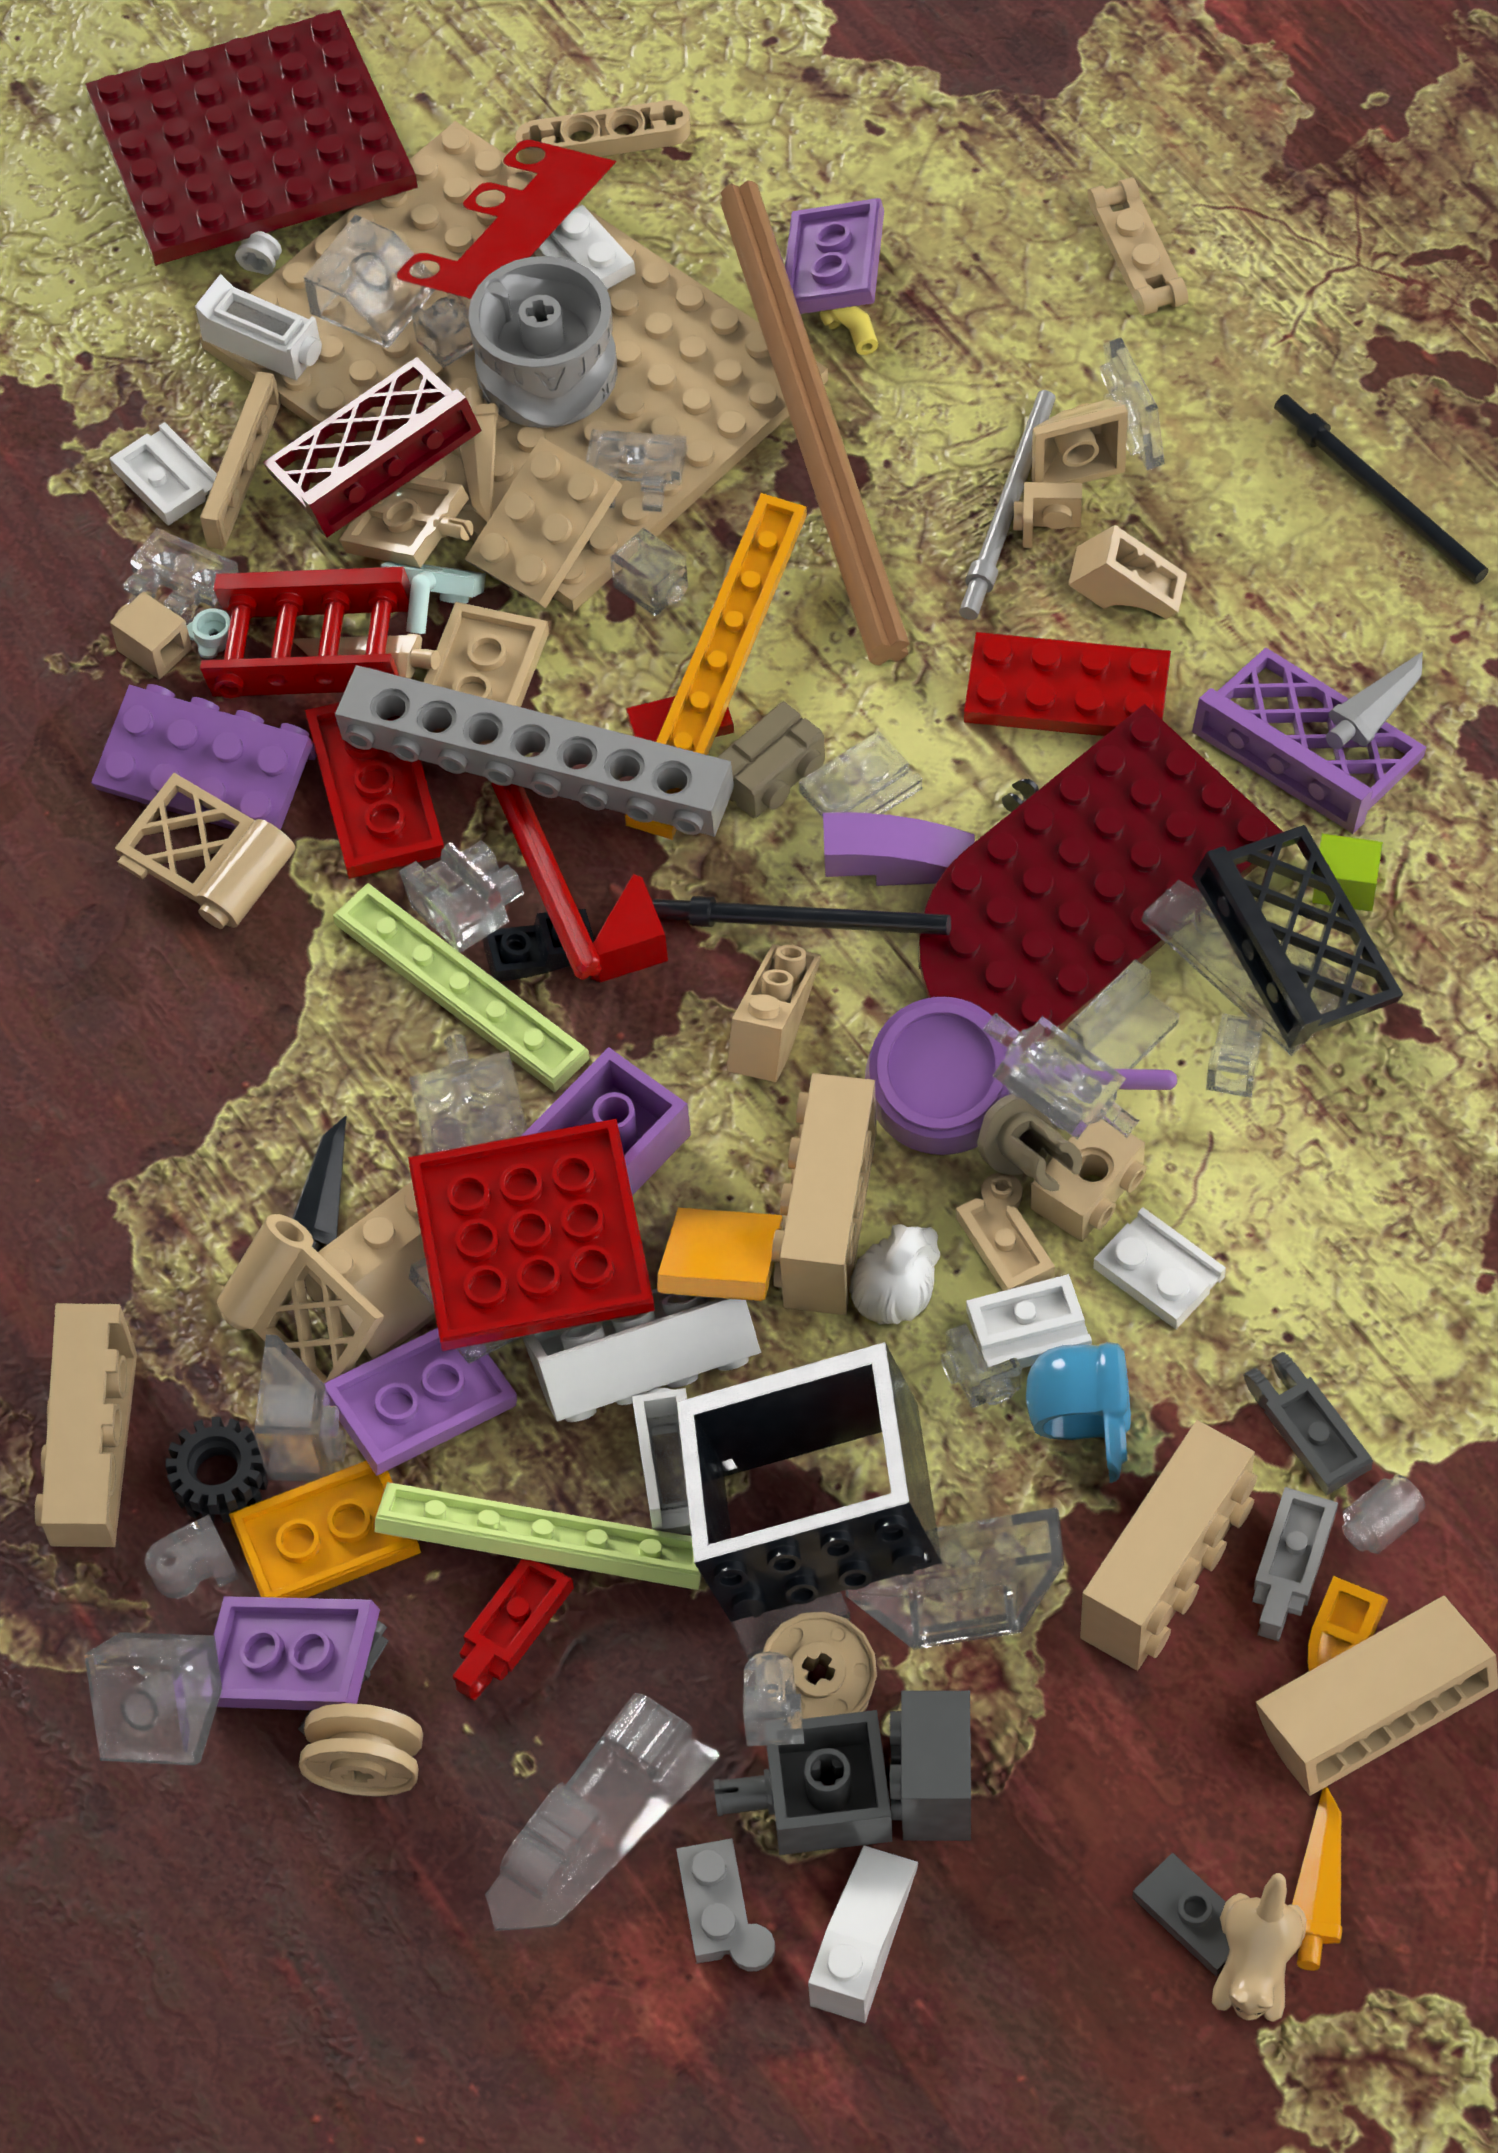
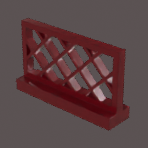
M416 357L265 460L263 464L268 473L312 517L318 530L328 538L482 430L467 398L458 389L452 391ZM418 376L422 379L419 390L401 391L402 387ZM427 403H435L425 410ZM414 404L411 414L393 415L397 405ZM373 407H383L379 417L363 418L364 413ZM397 429L386 437L388 430ZM375 431L372 441L355 442L358 432ZM344 433L341 443L324 444L325 440L332 435ZM350 456H358L348 463ZM336 457L333 468L316 469L319 458ZM306 459L302 470H283L296 460ZM311 483H318L316 486L309 490Z

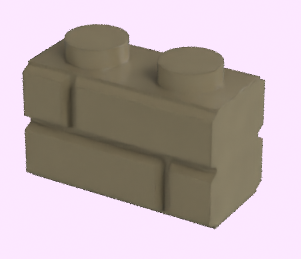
M783 701L717 757L731 761L734 789L729 800L735 801L737 806L753 819L757 818L767 808L771 810L777 809L787 799L790 788L802 778L806 780L813 778L822 768L825 761V744L822 731L806 718L803 719L800 713Z

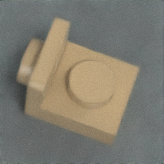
M1024 482V502L1014 501L1013 531H1023V548H1032L1033 527H1049L1052 529L1081 527L1082 483Z

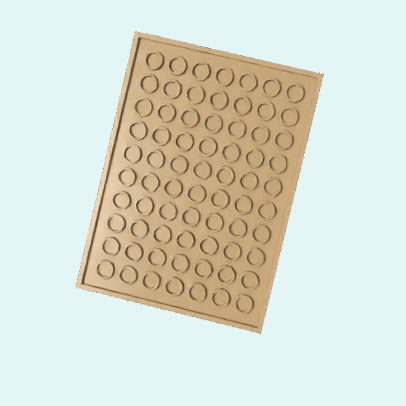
M454 121L409 159L416 174L418 188L352 207L250 293L307 319H310L311 316L316 318L319 338L322 343L321 352L317 361L312 366H307L297 381L208 343L200 335L202 348L252 384L257 371L272 373L276 379L280 403L313 427L416 357L452 391L458 389L464 395V391L467 388L479 387L475 367V349L469 325L471 299L401 281L397 278V272L413 255L418 253H429L458 261L497 218L496 216L466 209L463 206L464 200L477 186L486 182L523 190L536 174L505 165L503 163V159L506 156L505 153ZM488 190L477 196L476 203L482 207H494L505 200V194L498 190ZM589 209L587 210L634 260L635 264L634 275L607 289L611 300L612 336L617 356L618 375L615 387L599 409L579 421L559 427H528L511 422L499 415L496 427L492 502L493 514L540 437L545 438L615 478L622 484L621 489L553 596L554 599L573 612L789 417L759 322ZM421 261L410 268V274L416 278H429L439 272L440 266L433 261ZM816 361L823 384L828 381V368ZM418 376L402 387L401 391L419 390L422 379ZM427 403L425 410L435 403ZM414 404L397 405L393 415L411 414ZM373 407L364 413L363 418L379 417L383 407ZM397 429L388 430L386 437ZM375 431L358 432L355 442L372 441ZM336 433L329 437V439L335 443H341L344 433ZM458 447L420 473L418 477L463 486L469 499L456 518L472 522L473 534L469 538L475 542L487 522L472 508L460 449Z

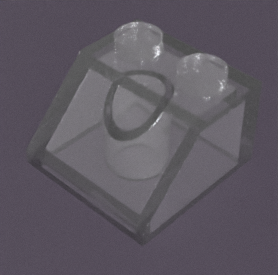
M356 214L304 276L310 313L387 349L417 314L435 289L399 280L397 272L415 254L394 231ZM418 262L410 268V274L413 277L423 279L434 276L422 262Z
M266 1335L254 1434L268 1479L315 1481L333 1474L335 1462H344L346 1436L344 1430H339L338 1406H331L325 1384L277 1335Z
M120 1632L84 1654L100 1761L196 1765L201 1762L222 1692L215 1636Z

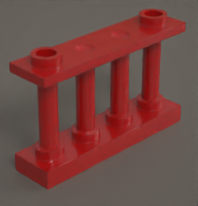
M404 566L216 574L213 590L222 610L226 611L231 619L224 660H201L200 670L212 696L237 698L252 695L345 692L356 665L400 676L392 655L385 654L391 613L408 612L411 584ZM371 613L365 655H338L344 615ZM324 615L318 656L291 657L298 616ZM277 616L271 658L244 659L250 619L253 617Z

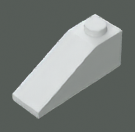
M863 1846L826 1929L808 1982L811 2007L866 2023L918 1867L917 1861Z

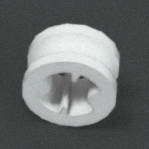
M262 231L254 232L250 235V238L242 240V245L238 247L235 254L239 265L247 271L266 275L272 273L276 265L275 261L279 259L282 252L278 241Z

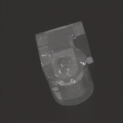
M1223 1013L1216 1042L1212 1048L1208 1063L1206 1090L1252 1098L1265 1020ZM1221 1071L1246 1075V1077L1240 1080H1231L1222 1075Z
M209 1515L158 1540L151 1545L146 1553L145 1565L147 1572L160 1594L168 1598L178 1599L188 1596L196 1589L200 1581L214 1576L219 1587L239 1578Z
M768 1651L759 1653L751 1657L745 1665L743 1714L747 1746L804 1744L801 1694H796L794 1667L792 1661L786 1655L779 1652Z

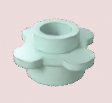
M216 608L203 610L194 617L193 622L187 625L190 640H194L198 645V652L202 658L212 659L217 656L218 652L226 648L230 618L229 614L224 610Z

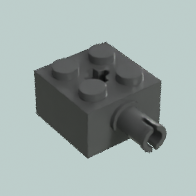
M877 1710L764 1723L769 1769H764V1775L713 1780L718 1817L725 1814L768 1809L769 1815L775 1814L779 1855L892 1842L891 1810ZM827 1779L833 1780L834 1785L824 1786L822 1781Z

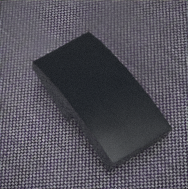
M578 909L590 938L594 942L586 909ZM548 912L537 913L534 925L489 929L484 932L482 942L490 973L498 982L532 977L571 966Z

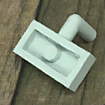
M390 561L381 564V567L404 566L411 584L406 631L410 633H426L430 591L440 593L439 600L465 604L468 603L469 597L473 598L484 592L486 573L423 564L421 568Z

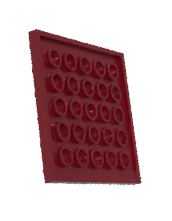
M340 10L318 14L299 22L277 26L268 31L243 38H235L223 44L202 50H194L185 55L157 63H149L137 69L116 75H108L99 80L85 83L88 98L155 266L248 239L251 234L257 231L268 233L418 188L414 169Z

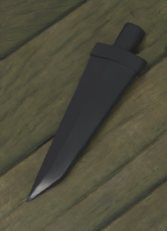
M347 1115L322 1135L292 1217L312 1235V1247L317 1252L338 1237Z

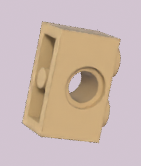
M1095 1110L1089 1114L1068 1139L1081 1152L1082 1169L1079 1175L1073 1174L1056 1159L1052 1158L1046 1165L1045 1172L1060 1185L1059 1190H1046L1035 1180L1031 1183V1210L1081 1242L1093 1228L1100 1230L1107 1224L1114 1213L1117 1199L1125 1190L1129 1193L1134 1191L1142 1181L1147 1167L1144 1165L1145 1142ZM1095 1175L1102 1178V1180L1088 1182L1082 1179V1177Z

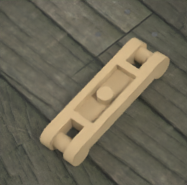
M1130 177L1119 180L1118 186L1105 189L1101 185L1088 189V201L1091 211L1140 314L1146 316L1156 313L1158 307L1171 304L1173 308L1188 304V292L1185 282L1181 277H1178L1141 200L1136 180ZM1123 204L1125 209L1112 211V206Z

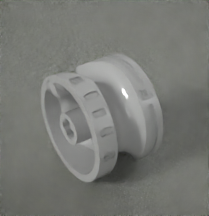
M537 256L515 260L501 266L489 274L477 287L469 306V325L475 349L477 381L479 388L483 390V398L487 404L495 403L498 406V414L511 422L537 428L559 427L571 424L599 409L610 396L618 375L616 346L612 336L611 300L607 288L600 278L590 269L575 261L561 257Z

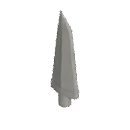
M1423 651L1341 705L1337 704L1330 710L1328 716L1336 725L1326 735V741L1330 747L1341 749L1349 740H1353L1365 747L1374 739L1378 730L1421 678Z

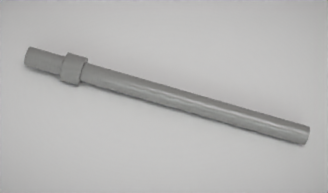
M1041 390L1037 394L978 560L971 563L965 583L968 588L959 610L960 615L965 619L975 620L978 617L986 593L991 592L998 576L996 564L1014 517V501L1020 500L1024 489V482L1027 481L1032 467L1033 428L1049 419L1056 400L1055 395L1050 391Z

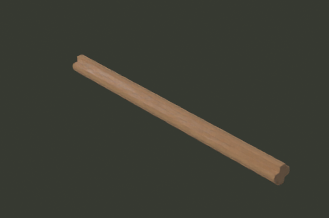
M749 180L740 187L731 183L720 192L723 199L720 204L869 661L874 665H882L887 660L898 662L909 654L907 646L910 645L759 187L755 182Z

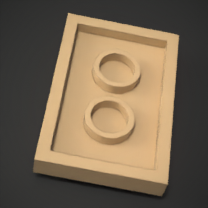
M540 437L468 552L465 560L546 608L621 489L622 484L615 478L545 438Z
M455 602L436 649L440 654L439 667L436 670L428 669L424 683L521 707L549 635L548 621ZM447 728L436 729L433 733L443 732ZM485 740L480 743L486 745L492 743L494 740Z

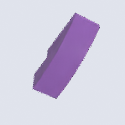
M857 812L823 813L825 877L876 875V886L937 884L949 865L975 842V835L972 833L920 819Z

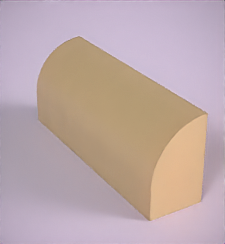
M1442 1596L1256 1701V1706L1264 1729L1278 1755L1309 1796L1498 1689L1496 1654L1445 1596Z

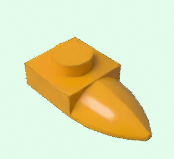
M1333 1576L1311 1630L1308 1643L1309 1671L1373 1636L1388 1599Z

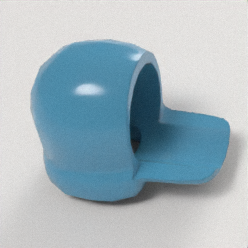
M1106 1342L1099 1346L1062 1345L1048 1349L1031 1366L1026 1382V1404L1035 1433L1042 1437L1058 1440L1105 1438L1110 1483L1116 1482L1120 1477L1122 1464L1128 1459L1126 1433L1130 1430L1131 1423L1128 1375L1124 1349L1118 1343Z

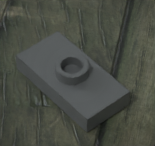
M1172 1853L1133 1890L1132 1898L1207 1969L1217 1976L1223 1970L1230 1950L1220 1921V1916L1226 1902Z

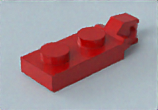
M521 1559L463 1636L465 1644L459 1654L460 1658L464 1659V1661L452 1676L456 1683V1690L475 1701L491 1683L493 1677L502 1681L507 1676L508 1671L512 1672L574 1589L572 1578L544 1562Z

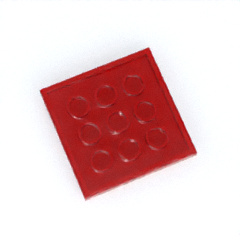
M617 1118L408 1157L442 1351L655 1311Z

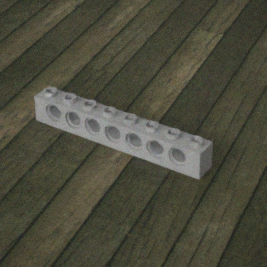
M356 665L335 713L342 740L347 741L356 748L365 750L376 748L391 752L405 761L422 760L437 764L451 773L460 774L468 772L486 777L489 781L498 785L508 786L514 784L526 787L547 798L560 796L572 799L593 810H603L606 808L622 812L636 821H656L668 824L690 835L702 833L715 837L734 789L731 761L358 665ZM401 716L400 718H398V719H396V720L387 721V719H389V718H391V717ZM447 728L443 732L433 733L436 729ZM494 740L492 743L479 745L482 741ZM540 752L537 756L525 757L529 753ZM578 764L587 765L582 769H572L573 766ZM625 776L635 777L630 781H618ZM673 788L682 789V791L674 794L665 793Z

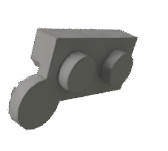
M733 1839L676 1848L696 1964L720 1960L725 1954H730L733 1962L743 1970L759 1971L766 1968L772 1962L775 1955V1941L772 1933L766 1927L758 1924H748Z

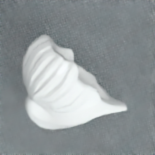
M902 1224L893 1225L888 1239L884 1238L879 1244H873L857 1260L851 1276L849 1291L852 1295L853 1303L861 1315L877 1322L879 1325L885 1323L898 1325L902 1321H912L927 1307L934 1286V1265L940 1258V1251L937 1245L938 1234L933 1228L906 1227Z

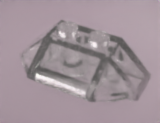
M1055 1507L937 1527L942 1564L913 1571L914 1574L899 1575L873 1582L861 1589L846 1590V1597L913 1650L1021 1633L1064 1566L1059 1510Z

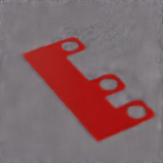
M534 140L520 141L504 157L503 163L509 167L537 173L523 190L492 182L482 183L477 186L464 200L463 206L468 210L496 216L497 218L458 261L429 253H418L413 255L397 272V278L401 281L472 299L477 287L489 274L515 260L531 257L617 161ZM529 147H537L545 152V157L533 164H523L516 159L519 151ZM488 190H498L505 194V200L494 207H482L476 203L477 196ZM421 261H433L440 266V270L436 275L423 279L413 277L410 274V268Z

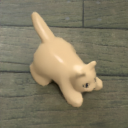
M1276 1873L1271 1877L1264 1887L1261 1898H1250L1242 1893L1230 1897L1226 1901L1220 1916L1222 1931L1226 1934L1230 1950L1224 1968L1214 1985L1212 2004L1217 2010L1224 2011L1232 2005L1237 2015L1245 2020H1254L1261 2015H1264L1267 2020L1272 2022L1282 2018L1285 2008L1286 1963L1299 1949L1305 1937L1307 1919L1303 1910L1298 1905L1285 1904L1287 1893L1286 1879L1281 1873Z

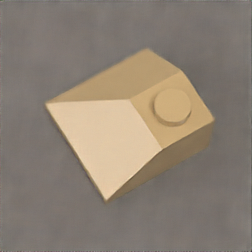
M1109 399L1092 404H1081L1075 408L1064 410L1034 427L1032 437V482L1085 483L1124 473L1128 410L1125 404Z

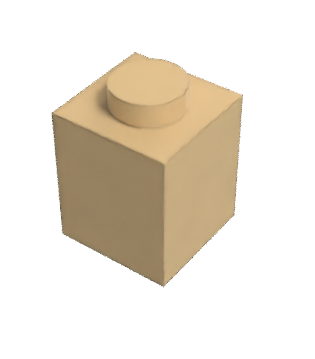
M144 591L130 604L122 606L114 619L110 621L117 650L159 680L192 650L186 621Z

